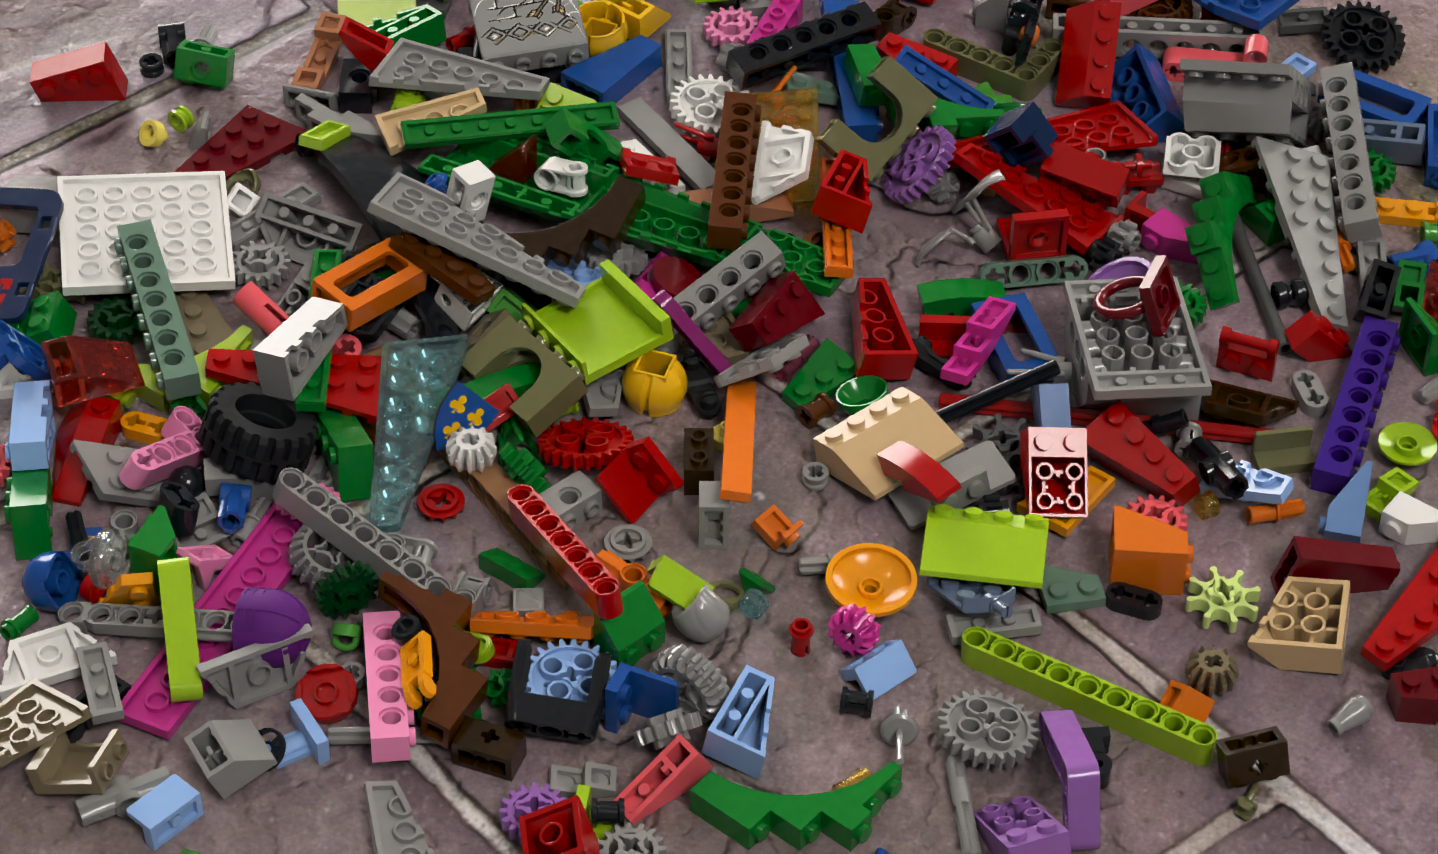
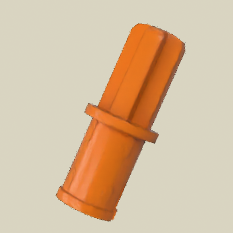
M1336 225L1341 269L1343 273H1348L1356 268L1350 253L1352 246L1345 239L1344 233L1340 232L1339 225Z
M1297 498L1285 500L1283 504L1272 505L1266 503L1246 506L1244 513L1246 522L1249 525L1268 521L1278 523L1281 519L1303 515L1305 506L1303 500Z

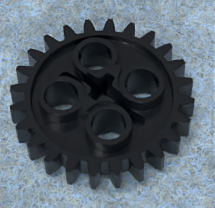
M1357 0L1355 6L1350 1H1347L1345 7L1339 3L1336 10L1331 8L1329 14L1325 15L1320 29L1322 33L1320 41L1324 42L1322 48L1330 49L1328 57H1337L1335 64L1352 62L1355 70L1363 69L1366 74L1369 73L1370 69L1376 74L1379 73L1380 68L1387 71L1389 65L1395 66L1397 59H1400L1406 44L1404 42L1406 35L1401 33L1403 26L1395 25L1398 18H1389V10L1383 13L1380 12V5L1376 6L1375 9L1371 8V2L1369 1L1366 6H1362L1360 0Z

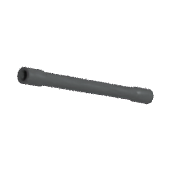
M1238 213L1232 239L1271 331V338L1280 340L1278 354L1287 355L1293 350L1284 332L1286 328L1279 316L1247 238L1246 229Z

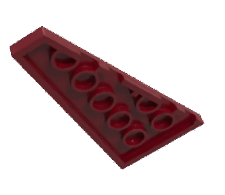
M247 105L174 172L225 171V179L227 181L238 171L246 168L257 170L269 164L270 158L280 153L287 155L293 152L296 135L308 130Z

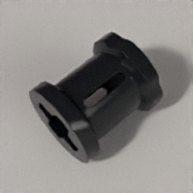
M843 686L839 714L844 715L846 712L865 714L866 718H871L874 690H869L867 693L849 690L847 686ZM850 701L863 702L864 704H861V703H853V702H850Z
M592 798V827H597L598 824H618L620 827H624V798H619L618 801H598L597 798Z

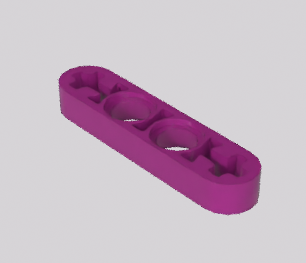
M661 289L651 298L670 316L671 324L716 376L732 366L669 293Z

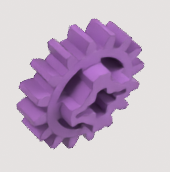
M533 782L532 787L529 789L521 784L520 792L517 793L510 790L509 799H502V808L499 809L502 831H508L510 840L519 837L520 845H522L519 817L565 800L567 797L561 798V790L559 789L550 792V784L544 785L542 789L538 788L536 782Z

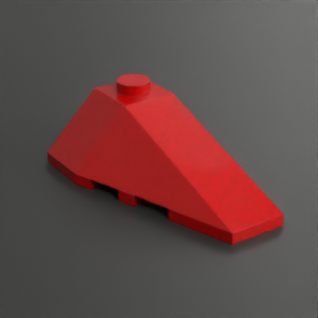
M92 395L68 410L57 430L52 487L53 502L81 507L92 483L81 470L83 463L77 453L72 454L69 446L73 439L114 445L121 432L120 420L122 410L120 400Z

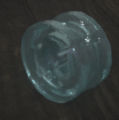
M750 588L738 601V606L747 617L759 619L769 607V600L760 590Z

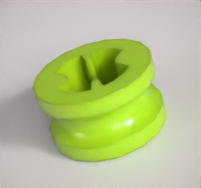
M179 105L175 110L168 113L170 125L180 133H183L195 123L193 114L183 105Z

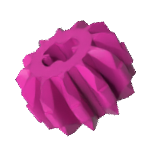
M855 603L839 607L827 624L829 627L827 636L834 639L832 646L841 647L842 654L849 651L853 658L860 654L865 655L869 653L881 636L878 633L881 625L873 621L876 614L869 615L866 612V606L859 609Z

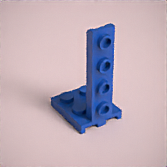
M0 319V370L10 362L20 374H28L34 381L50 380L51 389L57 392L64 383L46 348Z

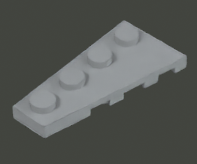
M397 780L365 782L364 796L375 854H435L432 848L429 849L420 824H416L412 816V809Z

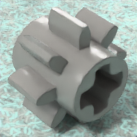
M947 169L942 172L944 174L942 178H937V185H931L927 193L932 200H937L938 203L944 202L946 204L955 200L956 196L954 193L960 189L958 177L953 172H948Z
M1128 219L1125 222L1121 220L1120 223H1113L1107 233V237L1121 244L1118 250L1126 254L1128 251L1134 252L1137 249L1142 235L1139 233L1140 231L1136 230L1138 224Z

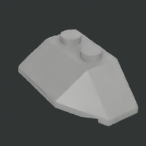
M266 191L255 214V219L261 228L267 244L269 245L272 241H275L276 247L285 246V252L290 253L291 261L304 265L308 258L313 260L314 249L343 250V254L346 250L351 253L354 252L364 225Z

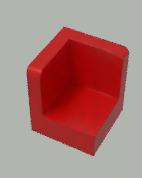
M1141 191L1128 204L1124 222L1128 219L1138 224L1136 230L1140 231V234L1142 224L1155 214L1154 211L1145 208L1147 192Z

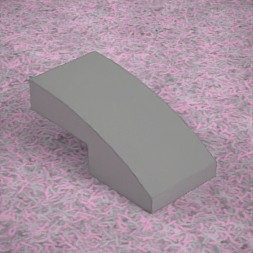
M585 761L583 769L551 764L548 774L550 792L559 789L561 790V798L567 797L568 799L576 795L578 784L591 786V799L613 796L616 793L617 766Z

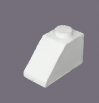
M1400 491L1382 511L1378 532L1402 545L1438 542V510Z

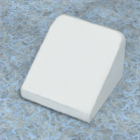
M237 182L227 195L229 213L239 218L245 216L252 211L260 197Z

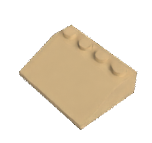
M904 387L893 390L890 394L871 403L868 407L813 438L817 462L825 464L829 469L830 475L875 501L902 485L900 480L884 475L877 454L899 440L921 450L938 463L964 448L963 441L925 400Z

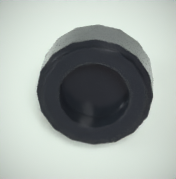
M405 615L394 623L391 634L396 642L403 646L420 631L424 630V626L415 615Z

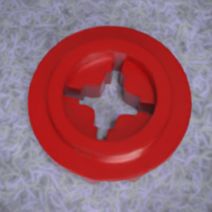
M440 483L428 486L420 492L417 498V509L420 510L422 517L429 516L431 522L437 518L443 522L448 517L456 519L457 514L464 510V494L459 488L450 484ZM446 499V504L436 507V504H440Z

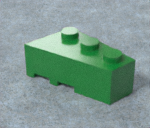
M428 4L396 12L397 17L382 21L380 17L372 19L373 24L366 25L368 28L394 40L391 49L400 38L433 47L444 42L447 38L443 13Z

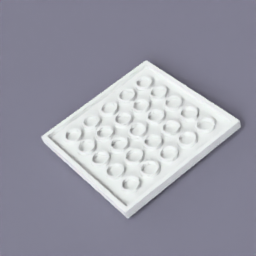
M225 171L57 176L58 193L64 203V210L59 221L63 296L129 293L125 276L128 273H122L119 257H122V254L117 255L114 245V238H118L117 226L151 219L174 292L235 289V271Z

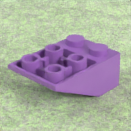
M1018 796L1013 798L1011 802L1000 805H986L982 810L974 812L976 826L991 854H1072L1069 831L1031 796Z

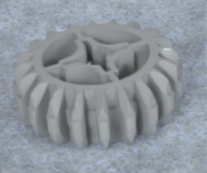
M304 524L293 535L288 548V565L293 567L292 575L300 576V584L306 582L310 584V591L315 587L319 589L317 581L325 580L324 573L334 571L335 565H339L342 568L346 561H350L352 565L355 564V561Z
M673 644L655 658L656 660L649 670L651 673L669 677L679 683V708H681L683 716L698 711L701 721L707 723L716 717L729 695L730 688L725 684L727 679L720 674L721 669L716 668L712 664L713 660H708L703 652L699 654L694 647L687 648L683 644L679 646Z

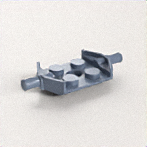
M927 577V586L964 613L971 616L998 613L1005 619L1006 617L1010 618L1013 614L1011 605L1015 602L1016 587H1012L1005 592L1001 587L993 583Z

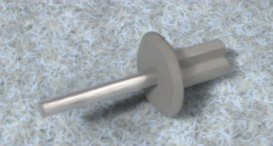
M900 705L894 706V712H889V716L882 721L879 729L883 741L888 745L896 747L897 764L902 765L904 763L903 747L913 743L919 734L917 722L908 715L907 709L901 710Z

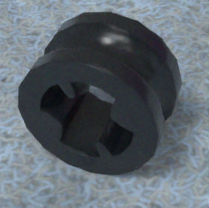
M148 53L140 58L139 64L142 76L157 78L163 74L164 66L161 55Z

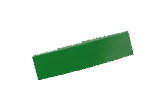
M533 363L517 365L484 375L464 385L481 398H485L505 383H509L517 396L521 397L537 381L541 372V366ZM447 392L432 399L430 402L436 415Z

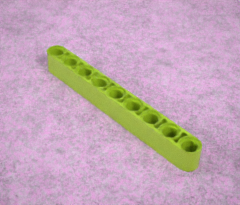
M973 626L963 631L960 658L966 666L1067 710L1072 709L1076 714L1104 726H1109L1113 730L1192 764L1205 766L1213 761L1217 731L1212 726L982 627Z

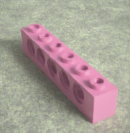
M398 610L363 613L372 763L411 760L410 747L416 746L415 727L409 728V725H415L414 710L407 706L401 684L400 648L402 646L396 642L391 634L394 623L400 618Z

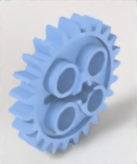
M560 639L559 646L556 647L550 641L547 642L546 651L537 647L536 656L531 655L526 692L587 702L594 661L599 656L600 646L596 645L590 649L588 648L587 640L579 646L576 639H572L570 645H566L564 640ZM616 660L611 661L608 683L616 671ZM605 700L601 716L603 720L605 719Z

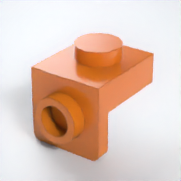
M775 504L769 507L751 524L774 551L783 544L787 548L801 536L797 531L804 525L801 519L793 525Z

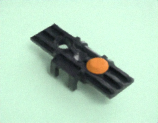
M1017 0L1012 5L1001 50L1006 56L1016 54L1015 66L1019 67L1020 63L1026 62L1030 48L1037 43L1040 33L1037 22L1043 0Z

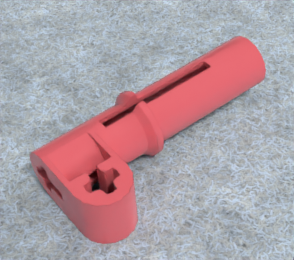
M252 281L244 285L232 301L268 336L290 317ZM342 334L334 344L332 354L360 355L362 351L361 342L353 335Z

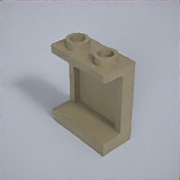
M112 729L104 743H70L65 732L41 745L25 771L36 794H103L130 752L120 729Z

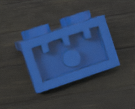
M620 662L605 688V730L617 734L622 724L628 723L632 713L652 718L678 709L679 683L669 677L660 676L642 670L639 667Z

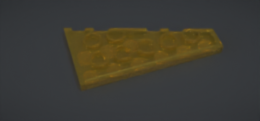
M818 89L748 93L757 94L756 105L762 106L758 142L762 121H770L772 126L778 128L787 125L793 129L811 131L814 137L809 178L784 191L793 210L811 209L820 187L819 143L815 141L819 136Z

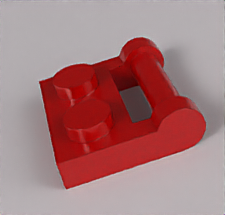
M621 148L619 163L624 175L678 186L680 174L676 167L675 157L667 156L666 158L632 152L630 148Z
M1223 326L1219 337L1216 367L1272 382L1280 340L1271 338L1269 341L1234 332L1232 328Z

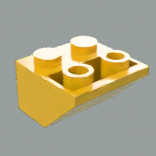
M602 0L605 1L606 6L614 3L621 8L628 23V39H633L639 35L648 38L671 18V13L643 0Z

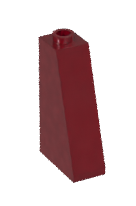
M1294 536L1270 578L1276 595L1288 576L1350 581V593L1388 590L1394 579L1399 575L1400 563L1396 558L1393 547Z

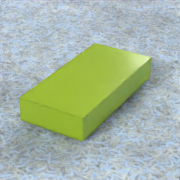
M327 120L301 134L298 145L324 151L351 135V126Z

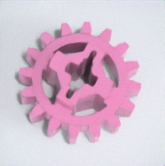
M730 6L729 10L720 7L718 13L711 11V16H706L705 23H703L705 40L711 41V46L720 45L721 47L725 43H741L745 45L759 23L758 16H752V11L743 12V7H740L738 10H734L733 6Z

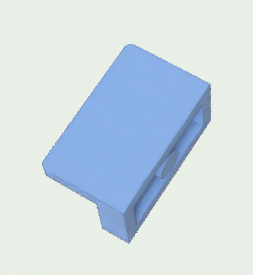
M902 639L885 641L869 653L839 670L844 681L857 680L863 692L868 693L869 690H874V700L917 672Z
M176 774L171 775L126 809L127 815L143 827L146 845L154 851L204 815L200 792Z

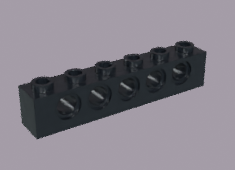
M866 1L851 4L842 10L827 13L820 18L805 21L798 26L782 29L776 34L765 38H758L754 42L743 46L734 47L728 51L725 68L739 88L744 90L785 75L794 65L798 70L846 52L847 45L869 44L877 41L881 22Z

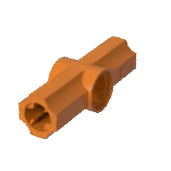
M602 549L596 554L601 563L619 581L621 592L640 580L647 587L650 577L647 576V570L643 565L627 563L609 550L605 551ZM647 587L663 617L667 616L672 611L674 604Z

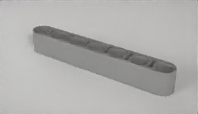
M289 467L280 472L272 496L274 501L353 561L361 560L363 565L369 563L379 578L386 570L392 574L402 576L407 581L423 589L430 590L437 596H440L445 588L451 591V585L447 579L302 471Z

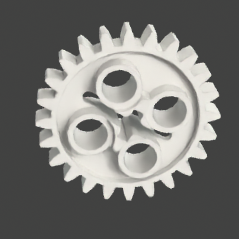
M699 74L698 80L690 76L688 83L681 80L680 86H675L674 92H671L669 102L671 118L676 119V122L688 125L702 132L714 134V137L717 138L720 134L725 91L749 94V90L741 91L738 85H732L733 79L725 82L723 81V76L714 79L712 74H709L708 79H704Z

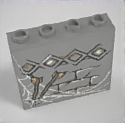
M468 0L469 13L472 15L482 60L521 71L579 63L589 59L588 41L577 0Z

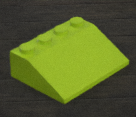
M948 504L929 505L919 575L1042 589L1049 518H1043L1039 514L1013 515V513L1005 510L986 512L977 507L958 509Z

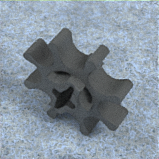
M997 413L994 415V428L983 429L978 424L972 426L973 438L980 440V442L967 443L966 450L990 440L995 444L1010 468L1015 464H1021L1020 432L1027 428L1025 418H1021L1018 424L1010 427L1002 424L1001 414Z

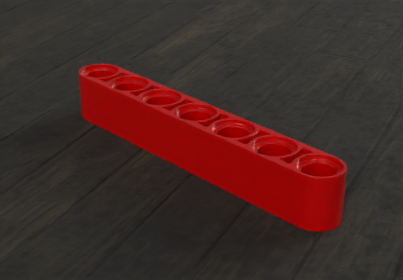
M519 484L510 488L507 492L511 519L514 524L597 616L603 619H613L621 615L624 607L620 583L531 486Z

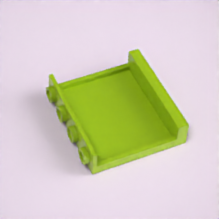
M609 259L599 263L601 278L585 285L586 291L575 308L563 306L555 301L534 312L525 302L521 304L524 315L521 320L528 325L536 336L540 335L547 342L552 352L555 350L560 352L570 368L575 365L585 376L583 383L585 385L674 339L670 316Z

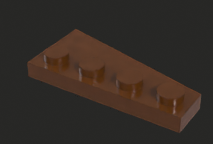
M403 231L391 237L389 247L474 306L493 297L496 287L467 258H460L454 255L451 250L442 246L432 245L425 238L416 234H409Z

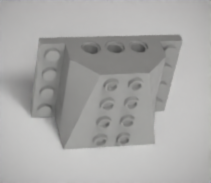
M1180 58L1179 69L1185 73L1182 97L1185 131L1190 133L1192 138L1197 139L1200 136L1209 135L1223 140L1224 143L1230 141V144H1240V141L1252 142L1256 136L1291 146H1306L1311 96L1316 95V85L1292 65Z
M1177 276L1173 278L1181 304L1165 336L1153 337L1146 312L1124 320H1110L1096 313L1093 307L1096 294L1104 286L1117 279L1064 281L1063 292L1068 306L1065 328L1067 362H1072L1071 385L1077 407L1107 410L1120 400L1133 414H1159V416L1183 408L1186 411L1188 420L1198 421L1202 396L1211 395L1212 384ZM1131 287L1114 293L1106 300L1105 305L1110 308H1125L1139 303V287Z

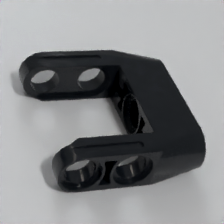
M518 638L508 688L504 720L505 727L516 729L526 734L580 743L594 742L602 716L612 653L599 652V656L594 661L587 702L526 692L531 665V640Z

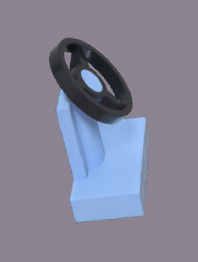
M301 698L289 702L291 724L295 731L282 735L281 732L273 728L259 730L261 736L267 733H275L277 735L274 740L265 742L278 763L265 772H269L274 768H282L310 755L314 757L318 765L330 761L329 740Z

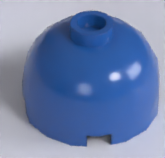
M67 551L42 552L28 563L22 576V587L29 602L38 609L58 612L64 604L77 600L80 581H75L74 571L79 570L74 557Z

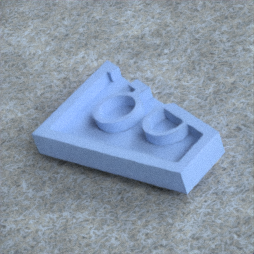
M1244 460L1238 463L1235 462L1236 468L1247 478L1249 486L1244 492L1243 497L1237 500L1264 502L1272 505L1283 504L1294 489L1293 479L1289 476L1266 468L1256 470L1251 468L1250 462ZM1204 480L1199 484L1201 496L1232 499L1231 497H1226L1214 484L1207 485Z

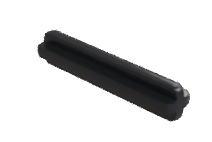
M75 510L74 512H68L65 518L80 578L83 581L90 572L96 571L82 514L80 511Z

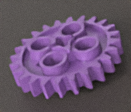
M934 125L932 128L927 126L924 133L919 130L915 138L909 139L908 144L903 143L901 152L895 160L889 161L891 167L884 172L887 174L882 179L885 183L882 186L885 190L884 193L896 204L900 202L902 205L906 201L911 203L914 197L917 200L920 199L922 192L927 194L931 185H937V178L944 176L943 170L950 167L947 163L954 159L952 155L956 150L954 146L956 140L953 139L954 135L942 125L939 127Z

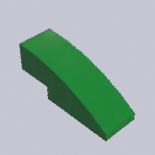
M955 278L917 285L919 300L925 315L953 313V316H970L971 303L985 301L990 296L996 298L1007 296L1002 282L987 279Z

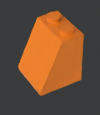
M1114 506L1109 541V585L1114 582H1123L1155 591L1160 595L1182 596L1184 583L1189 584L1191 576V566L1187 565V563H1193L1194 545L1188 544V532L1122 506Z

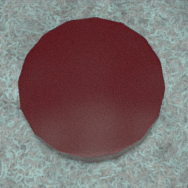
M664 256L657 259L649 272V280L653 288L657 292L664 289L672 298L702 276L691 263L674 256Z

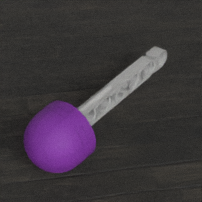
M248 587L241 593L235 611L194 609L198 640L232 643L233 651L254 643L268 644L283 641L295 635L307 623L312 627L310 616L304 604L293 594L280 589ZM73 601L61 606L57 614L61 624L71 622L80 628L82 633H87V630L94 634L165 638L161 606L112 603L92 605L91 602ZM80 613L78 618L66 620L69 615ZM101 615H109L105 621L94 622ZM129 617H138L133 623L123 624L124 620ZM214 623H224L219 629H209ZM305 638L262 654L261 658L268 662L272 668H283V654L289 653L290 664H292L298 658L300 652L306 651L311 638ZM288 647L282 654V648Z

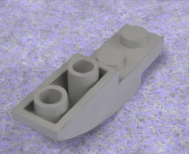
M303 93L295 98L296 119L306 124L308 130L327 120L351 126V135L359 136L388 151L378 127L349 110L339 115L336 111L327 108Z

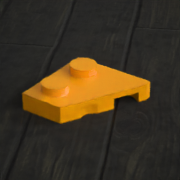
M153 572L121 574L116 579V583L107 589V598L100 597L98 603L158 606V595Z

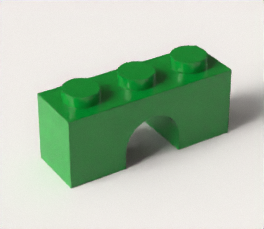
M562 107L544 125L551 146L570 157L579 151L596 158L599 165L606 167L609 163L621 169L619 163V155L622 148L621 142Z

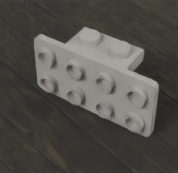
M987 440L939 463L962 487L941 502L937 503L904 491L903 485L887 494L907 526L911 530H916L926 525L929 505L948 504L953 508L960 509L983 498V495L992 494L1013 484L1016 481V477L995 444Z

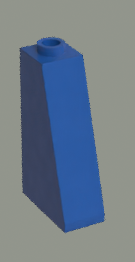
M639 35L561 72V86L592 98L597 103L615 101L616 104L662 66V45Z

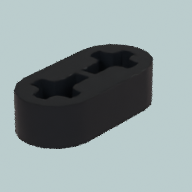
M1123 582L1111 583L1106 588V607L1111 611L1148 621L1155 620L1161 615L1163 599L1155 591Z

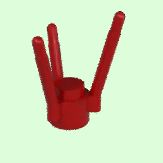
M679 122L674 123L675 127L699 137L698 139L679 134L686 142L697 144V152L708 163H710V159L717 158L719 138L714 137V134L702 132Z

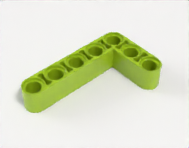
M189 556L157 560L172 703L203 700L202 677L196 669V665L200 664Z

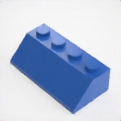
M1137 43L1115 62L1110 102L1119 100L1158 135V143L1166 142L1167 136L1180 132L1185 127L1184 117L1158 58Z

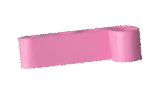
M186 406L175 407L161 429L164 440L135 450L131 454L119 474L122 484L130 489L139 490L169 478L171 473L178 467L184 465L197 467L203 464V458H207L199 440V431L203 421L190 408Z

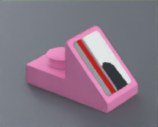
M215 544L178 547L176 551L177 558L189 556L192 582L204 591L208 589L214 572L223 570L233 557L232 554Z

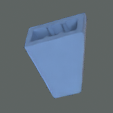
M1068 383L1041 384L1030 387L1035 427L1071 428Z

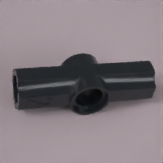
M1202 436L1192 439L1190 446L1186 448L1187 454L1199 468L1204 482L1207 485L1214 484L1226 497H1231L1233 500L1243 497L1244 492L1249 488L1248 480L1236 468L1230 452L1227 450L1221 452L1209 439H1204Z

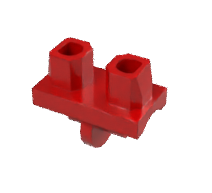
M1135 153L1133 161L1122 163L1130 169V180L1123 195H1128L1131 192V187L1140 186L1141 191L1153 194L1158 186H1163L1164 177L1161 173L1160 161H1143L1142 154Z

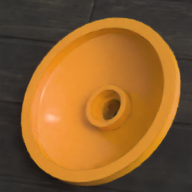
M861 543L841 550L831 559L826 569L825 584L830 597L838 606H848L855 603L859 609L866 606V612L869 615L876 614L875 617H883L902 610L911 602L917 589V573L911 561L900 551L883 544Z

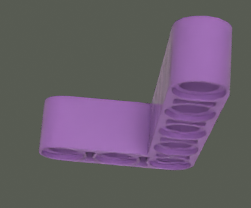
M1072 709L1039 712L1040 736L1062 783L1063 826L1069 831L1071 851L1099 849L1100 770L1097 759Z

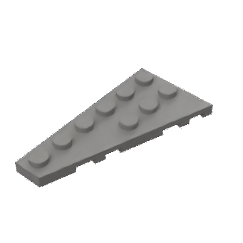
M400 38L369 76V86L445 93H459L478 87L482 96L538 101L544 95L550 82V78L404 38Z

